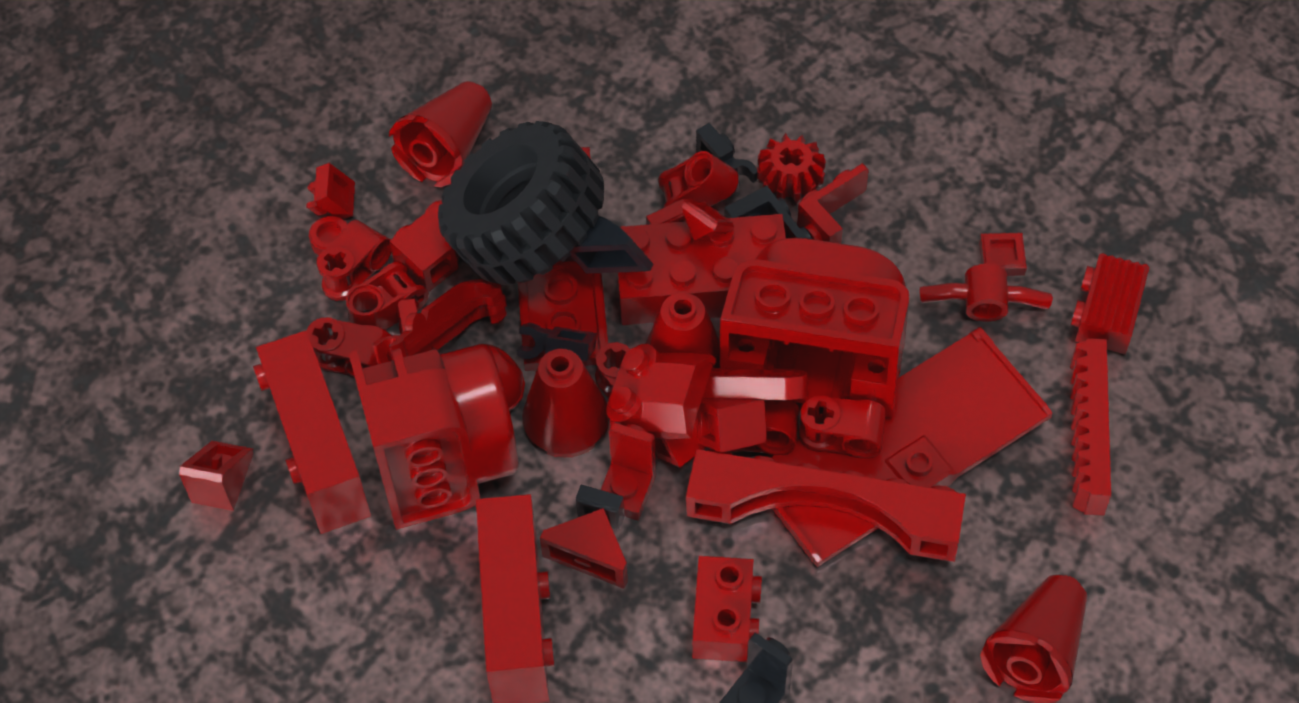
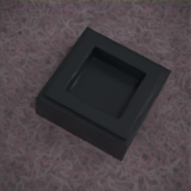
M580 485L576 495L578 517L604 508L612 529L620 530L625 517L624 497L586 485Z

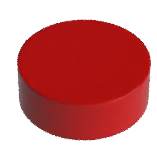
M326 216L314 222L309 230V240L313 251L319 255L341 234L347 222L336 216Z

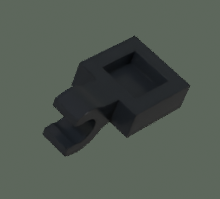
M710 122L696 130V153L707 151L733 167L737 171L738 176L744 175L752 183L757 182L756 166L748 160L735 159L733 157L735 149L727 135L724 133L719 134ZM738 180L737 188H736V190L734 191L735 194L738 193V192H740V181H739V180Z
M526 323L519 328V334L530 335L535 341V346H520L517 350V355L524 359H532L537 357L542 351H545L544 354L555 349H567L576 353L581 360L587 361L595 351L597 333L562 327H554L551 330L542 328L534 323Z

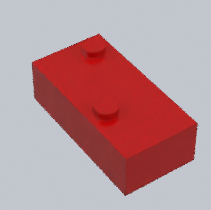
M307 330L257 346L256 350L261 364L255 365L253 368L261 391L271 390L293 457L285 459L293 484L303 482L320 534L371 517L358 470Z
M531 494L476 499L485 661L493 703L550 702L547 667H554L552 638L545 639L542 599H550L548 571L540 572L537 531Z

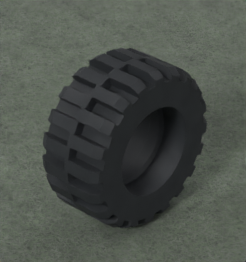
M544 121L520 123L515 129L507 128L501 131L500 136L493 140L489 138L481 144V149L475 154L471 153L464 160L465 164L460 170L454 172L450 178V186L444 189L441 196L443 204H440L438 209L441 235L474 272L488 282L514 285L516 281L524 283L533 280L536 274L544 275L553 270L552 266L560 260L564 262L572 255L570 251L577 244L581 246L588 237L587 231L590 227L595 226L599 218L598 210L603 207L604 180L599 168L564 128Z

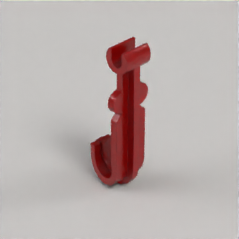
M483 279L461 282L423 308L421 313H410L405 321V332L401 335L380 338L373 343L377 364L393 361L391 350L398 348L401 349L403 358L434 349L439 350L465 330L472 322L483 317L490 316L491 324L498 323L507 315L505 308L507 304L501 285Z

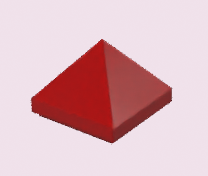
M688 201L682 205V210L694 241L731 232L735 227L732 221L705 202Z

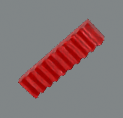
M1087 338L1086 341L1076 343L1070 363V369L1073 370L1070 378V384L1073 385L1070 399L1074 400L1071 407V414L1074 415L1071 424V430H1074L1071 445L1075 446L1071 456L1072 461L1075 462L1072 470V476L1075 477L1072 492L1076 493L1072 508L1084 512V515L1104 516L1111 498L1107 340Z

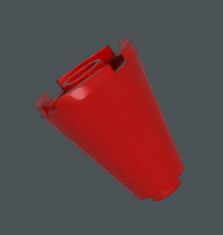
M466 81L399 118L390 129L389 137L393 135L395 144L391 147V151L400 166L420 182L428 178L436 181L434 185L436 187L451 184L450 178L456 170H460L465 164L464 160L469 156L492 109V101L487 90L479 84Z
M676 293L668 297L661 306L645 344L653 346L660 353L710 354L716 358V363L712 368H720V339L702 301L690 293Z
M555 349L546 353L538 364L523 408V427L528 440L534 446L536 444L538 447L546 450L548 455L573 458L588 453L595 447V443L603 434L605 435L608 429L607 402L580 357L567 349Z
M1051 575L1047 577L985 641L980 654L984 670L998 686H1001L1004 681L1016 688L1014 696L1022 700L1034 703H1055L1062 698L1063 694L1072 685L1088 599L1085 589L1075 578L1068 575Z

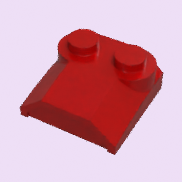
M640 344L630 349L623 357L608 400L607 415L610 418V424L617 423L624 426L635 424L647 430L648 433L653 434L655 439L692 438V429L712 367L716 363V358L710 354L660 353L649 344Z

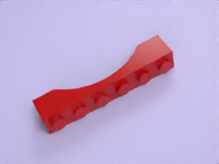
M696 449L686 493L687 517L732 524L751 514L775 507L795 505L828 507L851 513L876 525L893 537L910 555L955 562L966 494L956 492L947 486L937 485L929 488L911 485L908 481L899 478L881 480L866 477L856 471L838 473L821 470L818 466L809 463L790 465L778 463L766 456L748 458L732 455L728 451L720 453L713 449L708 451Z

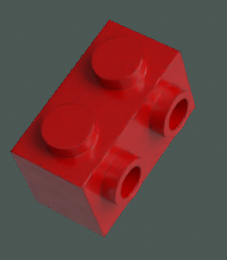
M699 556L692 640L693 659L747 662L748 640L754 633L759 634L760 620L759 618H750L751 603L760 604L762 576H753L754 559Z

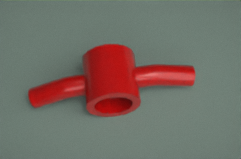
M995 264L972 266L965 272V283L923 286L919 290L922 303L966 300V315L975 321L992 322L1005 317L1009 312L1008 302L1022 303L1048 310L1053 301L1051 293L1022 286H1007V271Z

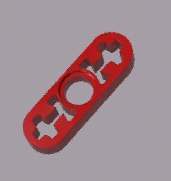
M712 368L703 398L801 399L808 396V373L803 370Z

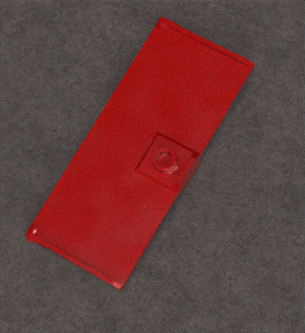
M978 327L898 378L893 417H885L882 451L879 455L870 458H860L850 454L814 451L804 446L799 439L796 441L795 449L790 453L773 455L770 458L778 463L790 465L809 463L818 466L821 470L838 473L856 471L866 477L881 480L899 478L908 481L911 485L929 488L937 485L949 487L959 476L1051 419L1053 413L997 348L988 334L981 327ZM816 433V440H820L821 433ZM795 505L772 508L817 568L878 529L876 525L851 513L828 507Z

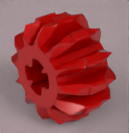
M785 133L781 142L770 139L766 149L760 150L757 160L758 183H762L763 187L768 186L773 194L777 193V198L785 199L786 197H792L797 204L801 199V195L805 196L810 191L822 187L825 179L826 160L824 154L819 153L817 142L805 144L803 134L797 140H790Z

